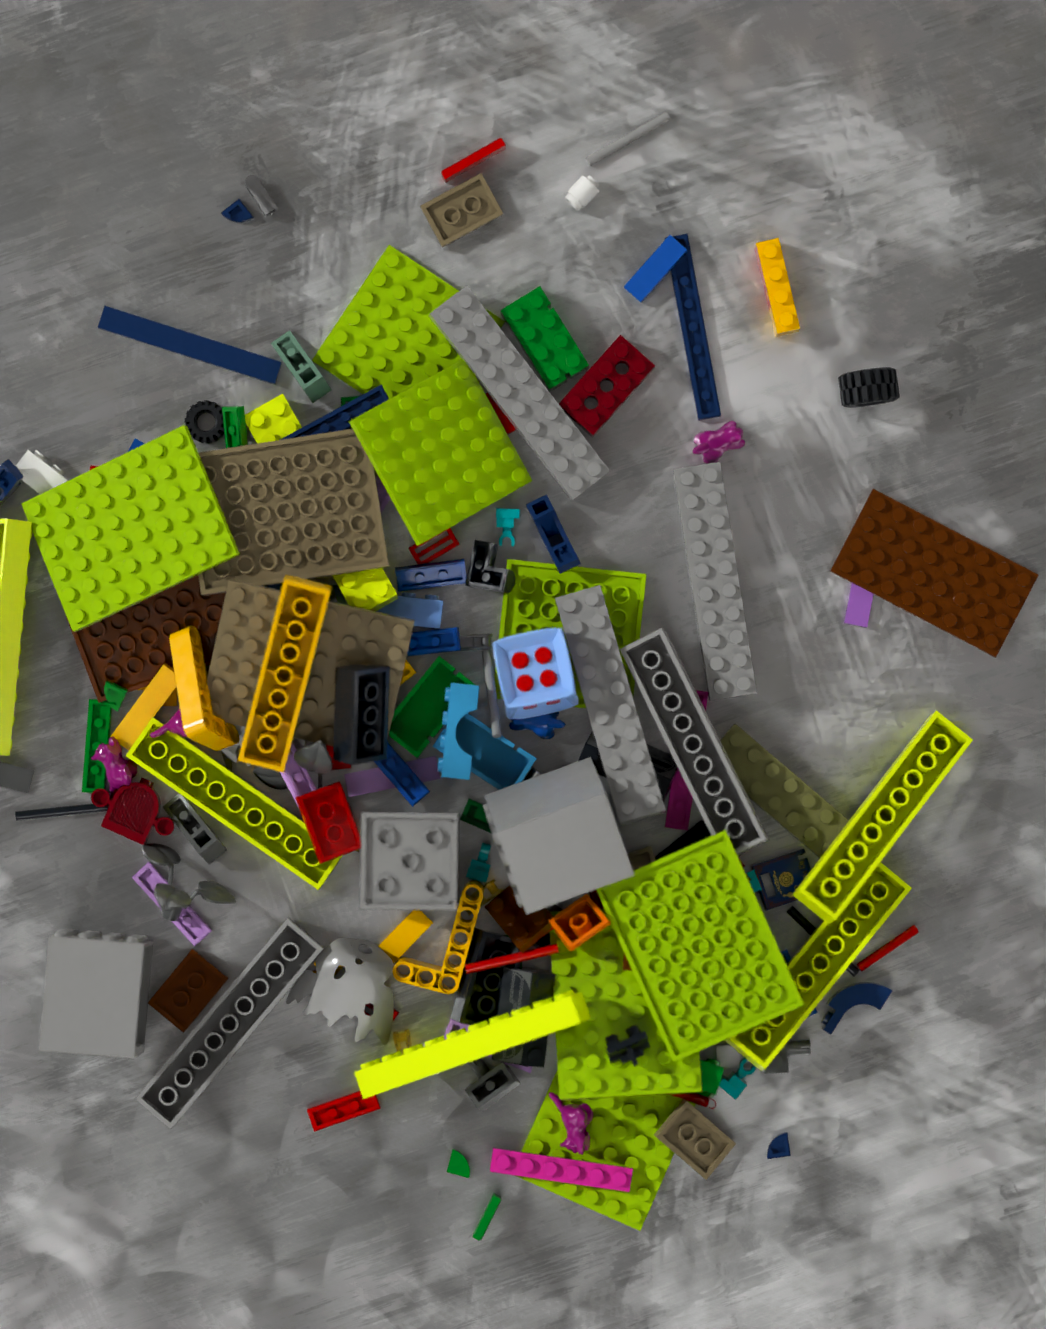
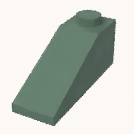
M290 330L271 343L312 403L331 391L322 374Z

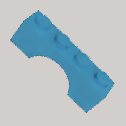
M451 683L450 688L446 687L445 702H449L448 711H443L442 725H447L446 735L441 734L440 748L444 749V756L439 758L437 772H442L441 777L470 780L472 756L464 752L459 746L456 739V728L464 715L477 710L480 687L478 685Z

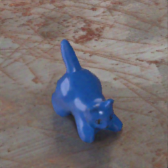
M559 712L524 719H510L512 722L509 723V728L514 731H533L540 738L549 740L555 736V728H564L566 724L562 720L557 719Z

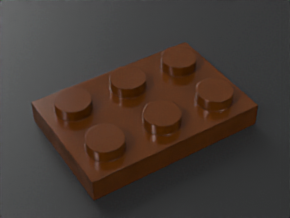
M511 884L485 906V909L522 953L552 929L548 920L554 916L545 907L526 914L524 906H518Z
M192 949L149 1000L148 1004L184 1033L229 978L196 950Z

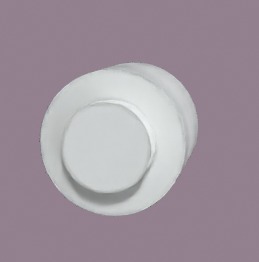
M589 175L587 178L581 176L567 191L568 195L565 199L576 210H579L581 207L584 208L599 192L596 188L599 184Z

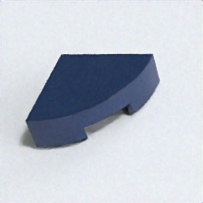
M240 199L221 212L226 219L236 223L247 222L254 218Z
M787 1132L777 1135L770 1142L767 1149V1159L791 1156Z

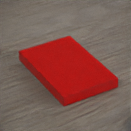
M340 781L295 797L319 864L361 849V837Z

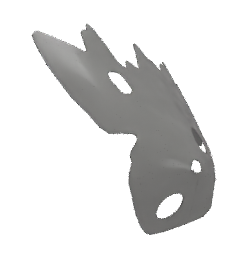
M353 938L336 939L318 955L316 959L317 973L306 970L292 988L286 1003L290 1004L295 999L299 1003L305 996L312 994L303 1015L316 1014L322 1011L323 1016L328 1020V1027H331L344 1014H347L350 1019L357 1016L358 1025L355 1041L365 1039L370 1030L373 1029L383 1045H386L392 1029L394 1002L393 991L391 988L386 987L384 982L390 977V973L393 970L392 959L380 947L369 940ZM360 945L369 946L373 952L370 954H366L361 952L358 949V947ZM355 959L363 960V963L359 965L355 962ZM339 965L344 966L345 974L340 979H335L334 974ZM368 1003L374 1005L371 1016L364 1013L365 1005Z

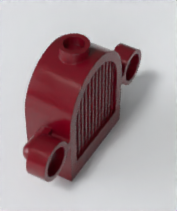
M141 777L140 782L123 785L117 790L114 797H111L110 793L103 788L94 790L91 795V801L95 806H109L101 827L139 844L145 845L153 827H155L158 834L167 836L174 831L175 824L168 817L158 818L161 810L160 797L155 789L152 788L154 782Z

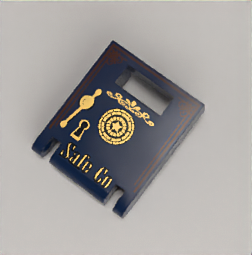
M800 849L751 866L762 888L759 894L765 911L798 900L792 894L811 871L807 857L800 860L798 856L806 853L805 849ZM769 873L776 894L767 897L761 875Z

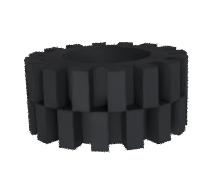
M209 400L198 401L197 404L190 406L189 411L187 410L185 424L193 439L200 443L210 444L224 436L222 408L217 403L210 402ZM204 413L212 414L215 418V425L209 431L201 430L197 424L199 416Z

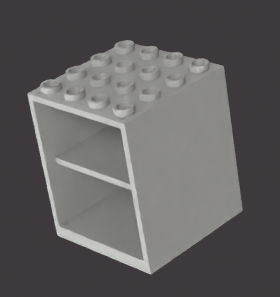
M591 757L484 795L487 804H484L483 808L518 906H524L526 914L634 876L606 793Z
M361 812L360 909L457 910L459 906L460 813Z
M61 929L48 937L39 1051L133 1059L144 1053L153 940H148V935L134 934L124 938V933L111 932L101 936V931H85L78 934L77 929Z

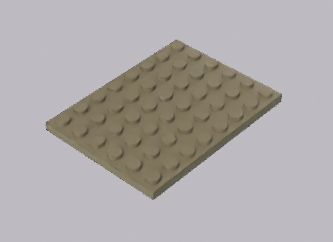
M353 429L199 453L240 555L198 574L202 596L226 592L229 579L260 586H269L283 583L285 574L307 580L389 567L374 467Z
M233 579L228 581L206 682L209 688L212 713L214 716L223 719L225 723L243 727L247 726L281 590ZM328 601L293 738L311 742L320 740L322 744L334 746L336 667L353 664L390 666L389 736L414 620Z

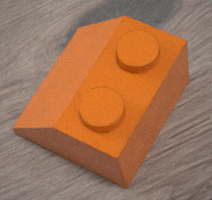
M587 893L548 920L559 939L569 951H573L611 924Z

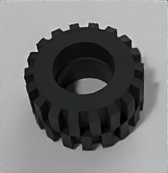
M894 368L864 369L848 372L838 377L841 403L844 407L872 406L893 402L900 398L897 372Z

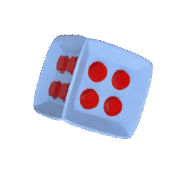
M562 628L530 631L508 636L492 643L499 684L508 719L536 717L563 711L578 705L571 662Z

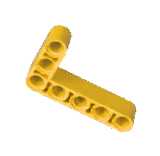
M189 626L170 634V647L185 734L189 739L215 751L239 743V733L235 726L225 723L223 719L214 716L212 713L209 688L206 684L207 675L201 638L198 630L194 626Z
M468 881L463 888L443 965L438 966L402 957L396 961L393 967V976L396 980L444 994H453L457 991L484 895V887L479 881ZM475 887L479 890L480 894L478 897L472 898L467 894V889ZM463 910H470L474 917L470 920H465L462 918L461 912ZM463 932L467 935L468 939L465 942H459L455 939V934ZM456 954L460 956L462 961L459 964H452L449 961V957ZM402 964L407 965L410 968V973L406 975L401 974L398 971V966ZM422 971H429L432 973L433 978L428 981L421 978L420 973ZM445 977H452L456 984L448 987L443 983V979Z

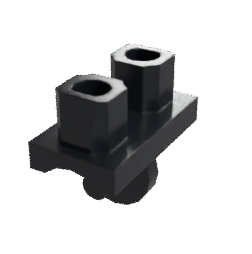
M633 1025L625 1030L628 1039L621 1042L617 1034H612L605 1038L606 1052L611 1064L621 1060L622 1064L631 1061L634 1067L638 1066L636 1058L643 1056V1050L650 1048L646 1032H642L637 1025Z

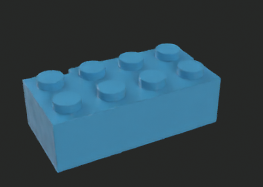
M468 713L461 718L457 725V742L464 752L472 756L471 772L498 790L522 782L537 759L520 747L517 751L514 750L515 744L503 736L493 738L492 729ZM443 729L441 734L446 735V730ZM440 734L433 747L444 754V749L440 748Z

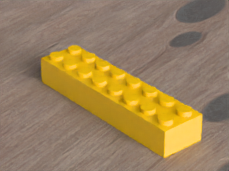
M285 574L238 761L284 772L332 586Z

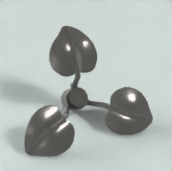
M319 740L316 743H310L307 747L298 749L294 754V760L300 767L318 773V789L322 788V774L329 773L332 769L330 755ZM260 766L254 769V775L268 787L277 790L288 789L280 771Z
M149 843L142 845V852L150 862L169 867L168 884L159 883L154 888L156 900L162 910L161 915L165 919L177 921L182 909H187L197 895H201L204 900L212 903H236L234 896L224 886L213 881L199 882V889H196L190 896L184 891L174 888L172 886L173 864H179L181 860L178 853L162 844Z

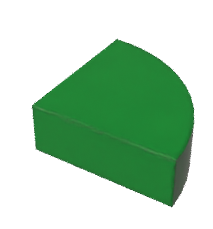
M107 680L104 686L105 697L110 707L119 712L128 689Z
M453 1149L447 1172L469 1178L470 1167L467 1159L461 1152Z

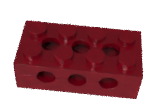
M620 335L560 401L559 405L576 424L593 438L655 369V365ZM618 364H625L629 371L626 374H619L615 367ZM604 381H609L612 383L613 389L605 392L600 388V384ZM589 398H593L597 401L598 405L594 409H588L584 402Z

